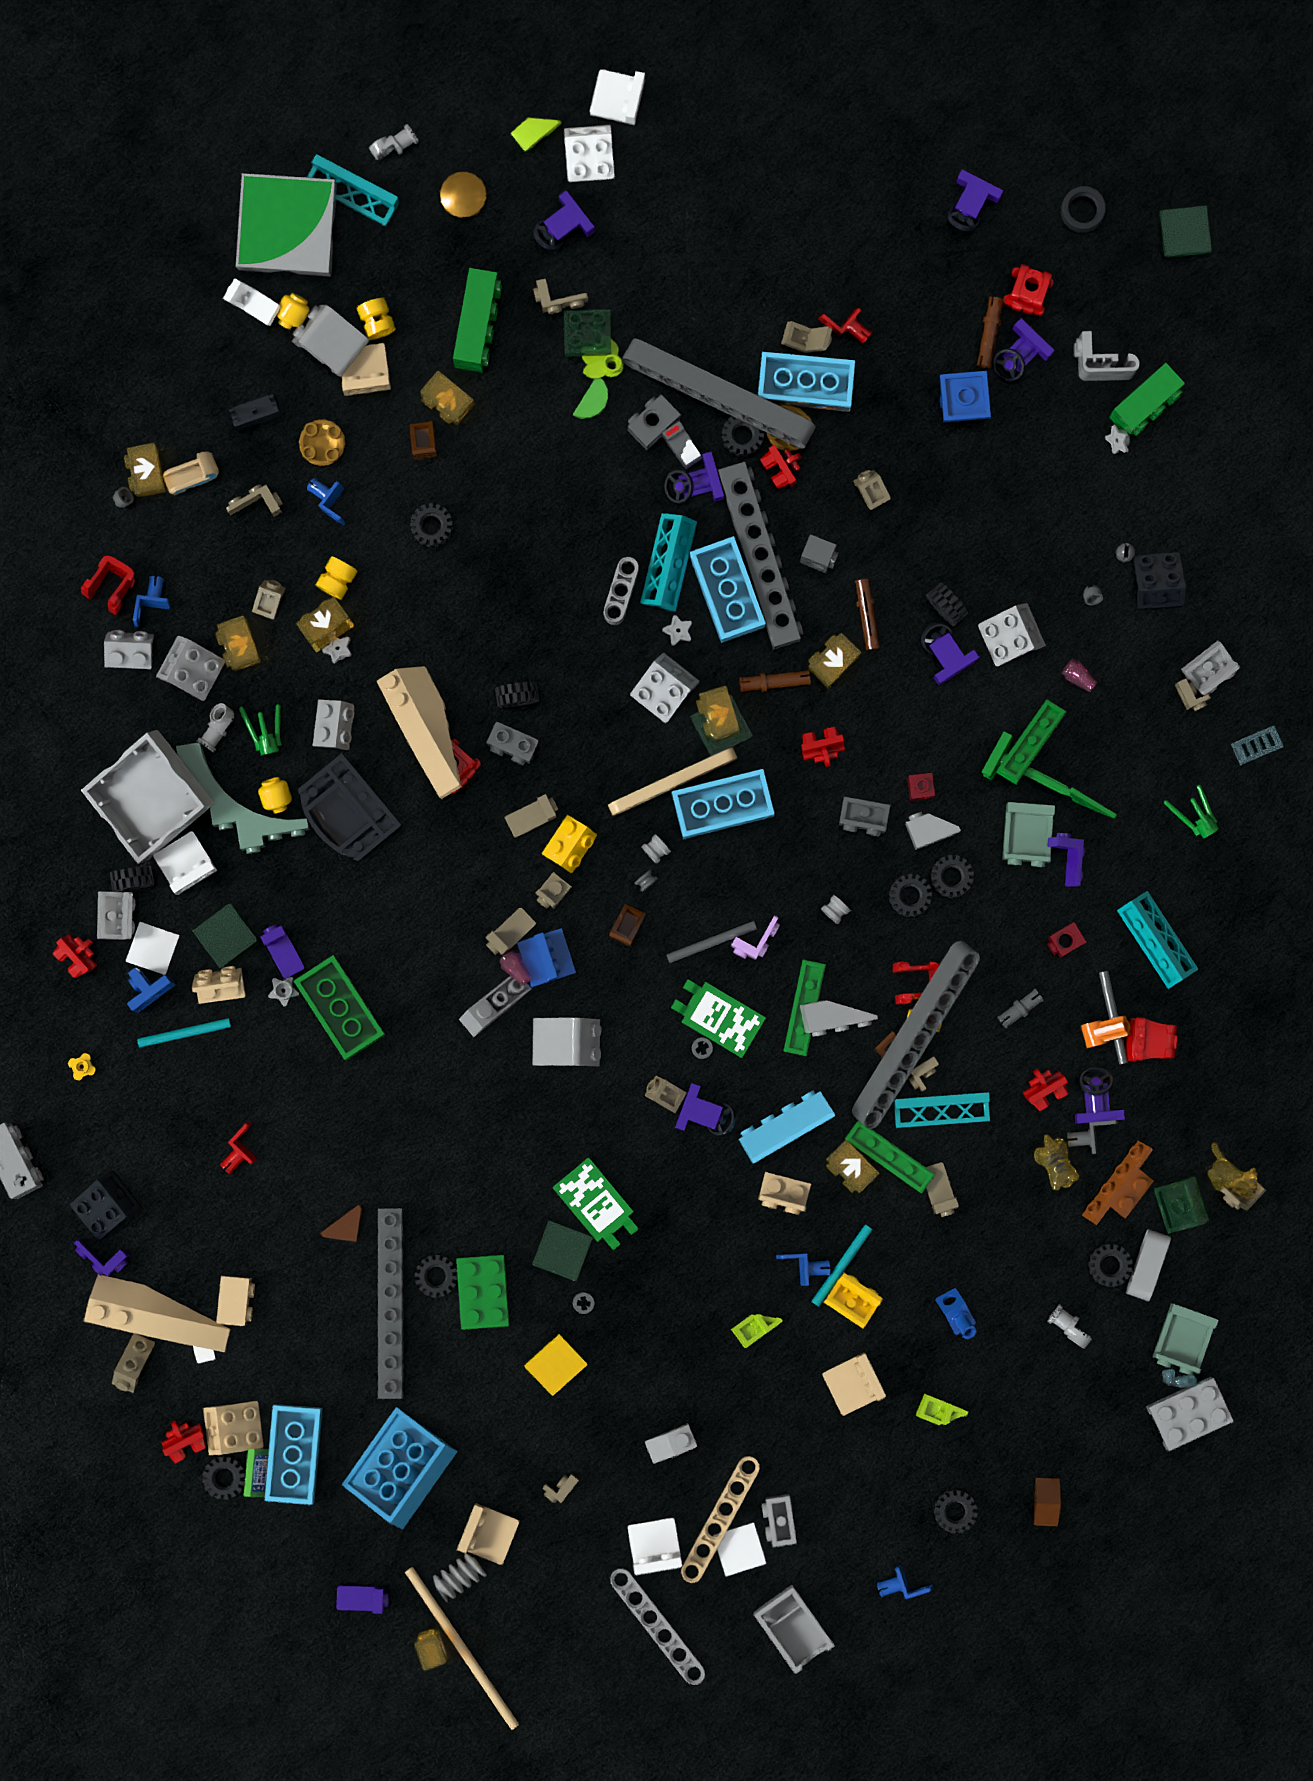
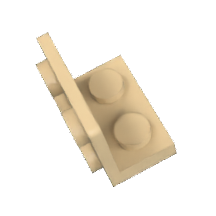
M383 343L365 346L342 375V388L345 396L391 389L385 345Z
M229 966L216 972L202 970L194 976L192 990L197 992L199 1004L244 998L246 996L241 968L235 969L234 966Z
M765 1172L758 1199L763 1200V1206L776 1209L778 1204L785 1206L786 1212L799 1215L800 1211L806 1210L805 1205L811 1184Z
M865 1353L822 1374L842 1415H846L875 1400L878 1401L886 1397Z
M257 1401L203 1408L209 1455H221L263 1448Z
M476 1503L457 1550L464 1553L468 1551L501 1565L504 1562L519 1520Z

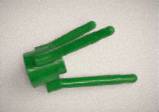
M276 705L275 738L273 734H267L262 712L258 713L263 735L259 736V739L244 708L240 707L239 710L253 738L256 751L260 750L261 755L279 752L278 746L282 745L280 740V705Z
M1198 785L1197 789L1207 814L1204 815L1196 800L1191 798V802L1200 816L1195 821L1197 826L1170 802L1164 801V804L1190 827L1196 836L1201 834L1204 839L1219 829L1216 825L1217 820L1211 811L1201 785Z

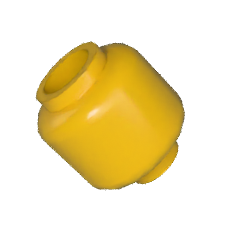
M294 293L291 296L285 295L279 304L281 308L276 315L280 319L278 323L287 329H291L292 326L299 327L303 324L309 313L308 301Z
M279 777L262 782L258 793L263 808L273 810L274 814L287 810L286 805L292 801L287 782L280 780Z

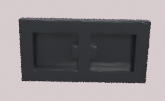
M273 393L229 408L237 431L281 416Z

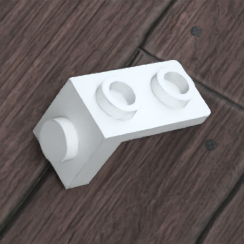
M237 279L233 280L223 298L268 326L271 325L281 308L276 302Z

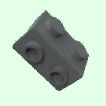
M499 722L495 723L487 741V745L491 747V752L500 756L506 753L512 756L511 760L523 766L525 762L531 764L534 757L533 753L538 744L537 739Z
M844 797L839 825L844 826L843 830L857 832V829L867 830L866 834L880 836V833L886 832L890 805Z

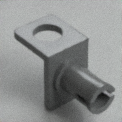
M1118 1120L1090 1122L1088 1131L1068 1132V1139L1078 1138V1140L1068 1141V1146L1090 1145L1092 1147V1154H1098L1095 1126L1118 1124Z

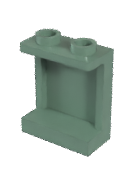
M1013 802L1006 804L1002 860H1008L1009 865H1022V861L1031 862V866L1045 867V863L1051 862V847H1047L1048 838L1052 837L1055 806Z
M1171 1304L1153 1357L1158 1359L1157 1364L1168 1368L1171 1367V1364L1180 1366V1372L1193 1376L1194 1372L1200 1374V1366L1218 1320Z

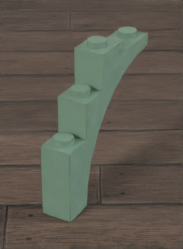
M200 743L176 746L179 758L215 803L210 807L213 826L219 827V830L233 828V824H236L240 849L242 851L246 850L247 854L261 852L260 848L266 847L265 837H268V841L282 839L283 834L291 833V837L305 835V831L310 830L307 819L284 820L270 818L252 812L238 804L224 792L214 779Z

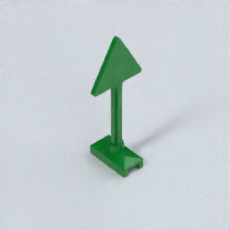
M1003 732L982 770L984 777L990 780L993 779L997 769L1008 755V751L1014 741L1012 735ZM1028 767L1023 774L1062 795L1070 796L1075 803L1113 819L1117 815L1076 789H1069L1066 785L1031 767Z

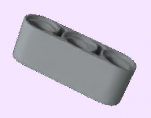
M625 557L619 561L604 607L605 620L611 625L620 624L624 620L638 576V563L631 557ZM627 563L632 564L635 568L634 572L629 575L621 570L623 565ZM618 586H625L628 592L625 596L620 597L615 594V589ZM611 608H618L621 611V615L616 619H612L608 616V611Z
M1150 1229L1146 1231L1126 1294L1146 1301L1150 1300L1170 1243V1236Z

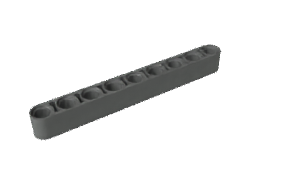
M639 339L632 340L622 358V361L627 366L796 447L805 448L816 428L811 421Z
M957 941L951 946L855 1102L852 1114L866 1128H875L882 1121L978 965L979 954L964 941Z

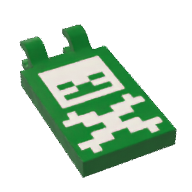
M687 980L683 988L694 994L687 1006L675 1000L671 1008L685 1016L682 1021L683 1024L742 1058L766 1017L707 982L701 988L692 981Z
M589 1157L552 1187L597 1242L604 1238L614 1250L620 1245L613 1235L615 1231L623 1225L631 1235L638 1230V1227L628 1217L633 1213V1210Z

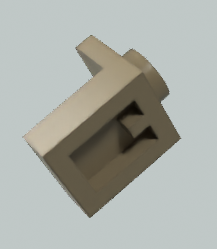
M874 470L862 472L853 481L855 486L859 488L870 510L891 499L880 475Z
M264 580L259 586L252 612L274 620L286 588L277 581Z
M1184 679L1175 685L1187 710L1193 708L1194 711H1197L1207 706L1206 701L1211 698L1210 695L1207 694L1196 699L1197 691L1192 682L1188 683L1187 679Z
M553 872L542 887L536 891L537 901L546 909L549 906L554 909L572 887Z
M931 1057L918 1065L910 1073L911 1076L908 1080L915 1090L918 1088L921 1092L926 1090L919 1077L923 1075L924 1078H927L936 1072L934 1067L939 1064L935 1057Z
M655 1076L649 1082L645 1096L676 1113L686 1092L668 1081Z
M573 1474L569 1478L564 1475L557 1484V1487L560 1489L558 1492L548 1484H545L543 1487L546 1491L544 1495L554 1503L557 1500L562 1503L579 1481V1478Z

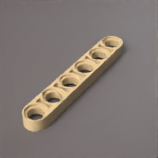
M733 748L724 750L608 804V807L613 816L736 760L737 755Z
M745 1456L739 1461L685 1560L681 1573L687 1582L693 1583L702 1577L758 1474L759 1463L754 1457ZM747 1460L753 1461L756 1467L755 1471L751 1474H746L742 1470V1464ZM735 1481H739L744 1485V1491L739 1495L733 1494L730 1490L731 1484ZM723 1502H728L732 1505L733 1511L730 1515L725 1516L720 1513L719 1506ZM717 1523L721 1526L722 1530L718 1536H711L708 1533V1526L710 1524ZM700 1544L709 1546L710 1553L708 1556L700 1557L697 1554L696 1549ZM689 1565L697 1566L699 1569L697 1577H687L685 1574L686 1567Z

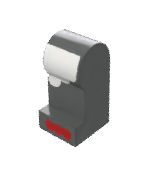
M680 421L662 432L663 439L686 469L702 459Z

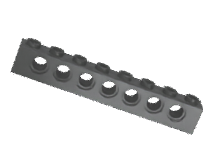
M745 462L719 469L718 476L773 650L800 642V635L803 634L800 621L795 622L793 616L796 608L793 599L788 600L786 591L789 590L786 577L781 578L779 569L782 568L779 555L774 556L772 547L775 546V541L772 533H767L765 527L768 524V519L765 511H760L758 505L762 501L758 489H753L751 481L755 480L751 467L747 468ZM737 484H744L747 487V491L744 494H737L734 491V487ZM744 506H751L754 513L751 516H744L741 513V509ZM758 528L761 535L755 539L751 538L748 535V530ZM765 550L768 557L760 561L756 559L755 552ZM771 572L774 574L775 579L770 583L764 582L762 574ZM778 594L781 596L782 601L778 605H773L769 602V596ZM785 616L788 618L789 623L785 627H780L776 624V618Z
M378 1209V1399H402L404 1397L403 1209Z

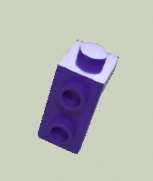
M1057 833V837L1048 838L1047 847L1068 849L1065 886L1078 887L1083 878L1082 858L1085 854L1084 840L1071 838V834Z
M275 924L263 931L264 935L261 936V939L271 953L283 978L287 979L305 968L284 927H277Z
M80 1239L74 1242L77 1246L75 1251L83 1259L88 1257L94 1263L92 1268L100 1276L103 1274L110 1276L115 1270L119 1273L128 1264L126 1259L129 1255L123 1249L119 1250L104 1264Z
M337 1587L338 1610L373 1611V1613L382 1614L384 1608H388L389 1593H385V1587Z

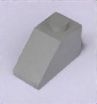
M922 812L909 816L910 821L905 824L916 850L960 832L959 826L931 814L923 815Z
M688 1423L645 1441L653 1464L697 1447Z

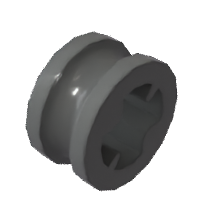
M649 870L635 884L640 885V890L643 892L658 878L653 877L652 871Z
M698 1038L693 1042L692 1052L697 1058L705 1059L711 1055L713 1046L710 1040ZM699 1042H703V1044L706 1042L709 1045L705 1055H701V1052L698 1054L695 1050L698 1048Z
M578 1293L573 1299V1307L581 1314L589 1313L594 1307V1299L588 1293ZM585 1296L586 1300L590 1301V1306H586L587 1309L581 1310V1306L577 1305V1300L581 1301L580 1297Z

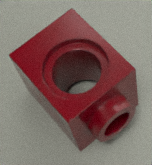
M932 773L908 776L910 801L933 799L935 797Z
M1073 922L1048 937L1050 942L1047 944L1054 956L1058 954L1059 957H1062L1086 943ZM1061 935L1070 937L1071 945L1065 948L1060 945L1059 938Z

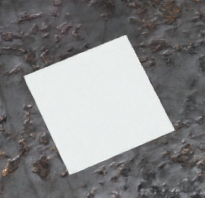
M139 922L126 962L166 975L179 935Z
M754 1523L726 1531L717 1547L726 1576L766 1564Z

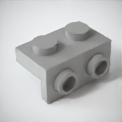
M114 630L108 632L104 640L105 667L151 669L154 635L144 631L124 633L121 630Z
M1217 641L1181 670L1189 682L1193 683L1196 691L1204 696L1214 692L1217 686L1224 680L1233 677L1236 673L1235 671L1240 666L1232 660L1222 643Z
M318 700L313 746L349 750L352 720L354 718V704L343 701Z
M98 892L97 939H131L135 930V924L132 921L135 899L132 892Z

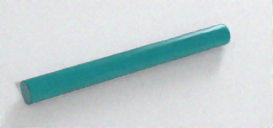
M227 1018L139 1038L137 1041L139 1048L230 1028L231 1023L230 1019Z
M867 1225L863 1226L811 1302L818 1307L821 1305L873 1229Z

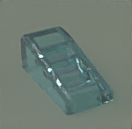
M1275 726L1231 744L1240 766L1284 747ZM1266 734H1271L1275 746L1271 747ZM1261 736L1267 748L1265 750L1262 749L1258 740ZM1254 740V743L1258 749V753L1256 754L1250 743V741ZM1243 744H1246L1251 756H1246L1242 747Z

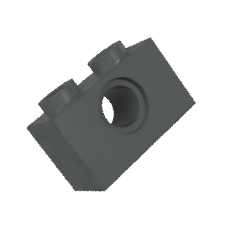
M662 395L658 398L655 396L651 398L645 405L647 409L641 414L637 412L628 421V431L646 450L662 437L663 431L681 419L679 412ZM649 416H656L659 419V423L655 426H650L646 423V419Z
M810 534L800 563L826 573L828 567L833 569L839 552L835 551L836 544Z

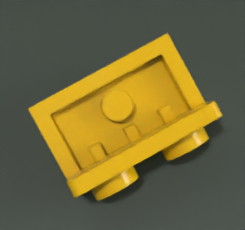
M567 815L542 854L562 866L568 872L573 873L575 868L579 866L588 848L593 845L597 834Z
M843 1273L824 1303L861 1328H864L883 1299L875 1290L860 1284L854 1276Z

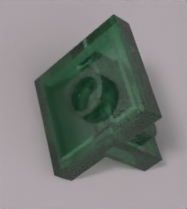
M1195 1176L1154 1188L1168 1234L1200 1226L1209 1221Z

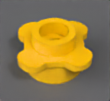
M84 1053L77 1059L72 1058L69 1060L68 1065L73 1069L74 1079L81 1080L84 1076L95 1073V1067L92 1066L89 1054Z

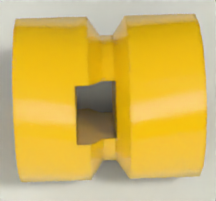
M385 298L373 299L357 307L361 321L366 323L363 327L369 340L384 337L396 330L391 316H387L389 309Z
M331 556L325 567L327 572L321 574L316 586L342 600L348 590L346 584L353 581L358 571L345 562Z

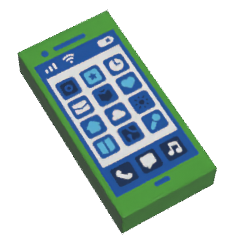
M248 1449L244 1496L265 1497L269 1449Z

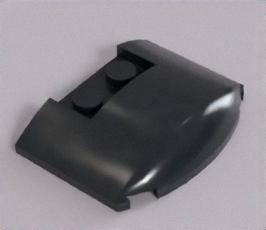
M342 753L298 789L303 811L315 832L331 848L340 854L353 857V860L359 861L401 826Z

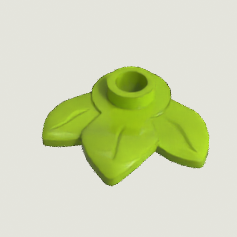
M602 336L599 348H581L582 358L588 364L584 368L583 373L588 377L599 379L605 375L616 377L622 372L623 361L618 356V346L609 337ZM614 364L616 368L609 369L607 365Z

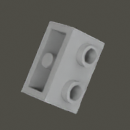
M789 1494L765 1497L766 1503L762 1504L764 1518L768 1517L770 1527H765L767 1541H772L773 1547L796 1544Z

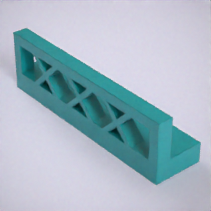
M316 154L312 161L313 167L307 178H314L316 172L320 171L326 174L328 179L330 177L336 179L337 184L343 183L347 185L349 193L340 196L336 194V201L387 226L399 204L398 197ZM350 187L357 191L351 192ZM362 193L367 196L369 204L358 206L355 204L353 196ZM383 204L390 208L384 219L375 214L374 206Z
M661 514L641 604L676 611L697 521L683 515ZM668 520H673V527L667 532ZM667 543V551L662 555V546ZM661 565V566H662V572H661V574L657 577V576H656V570H657V568ZM656 588L655 600H649L651 591Z
M1148 891L1117 910L1168 989L1198 970ZM1142 899L1148 906V911L1145 910L1142 904L1140 903ZM1155 921L1161 926V931L1155 926ZM1167 940L1172 943L1174 950L1170 949ZM1180 960L1184 961L1185 965L1189 969L1188 971L1185 972V970L1180 964Z
M989 1093L895 1099L896 1128L990 1121ZM974 1103H983L984 1117H974L968 1112L969 1108ZM960 1104H969V1105H968L967 1108L965 1109V1108H963ZM950 1105H957L963 1111L957 1119H951L944 1113ZM937 1106H946V1107H945L943 1110H940ZM923 1107L919 1112H917V1111L914 1109V1108ZM926 1107H934L940 1113L933 1121H928L921 1115ZM909 1108L916 1114L911 1122L901 1123L900 1109ZM966 1113V1114H967L969 1117H971V1118H962V1117H963V1115ZM941 1115H943L946 1118V1120L938 1119L941 1117ZM918 1117H920L923 1120L919 1122H914Z

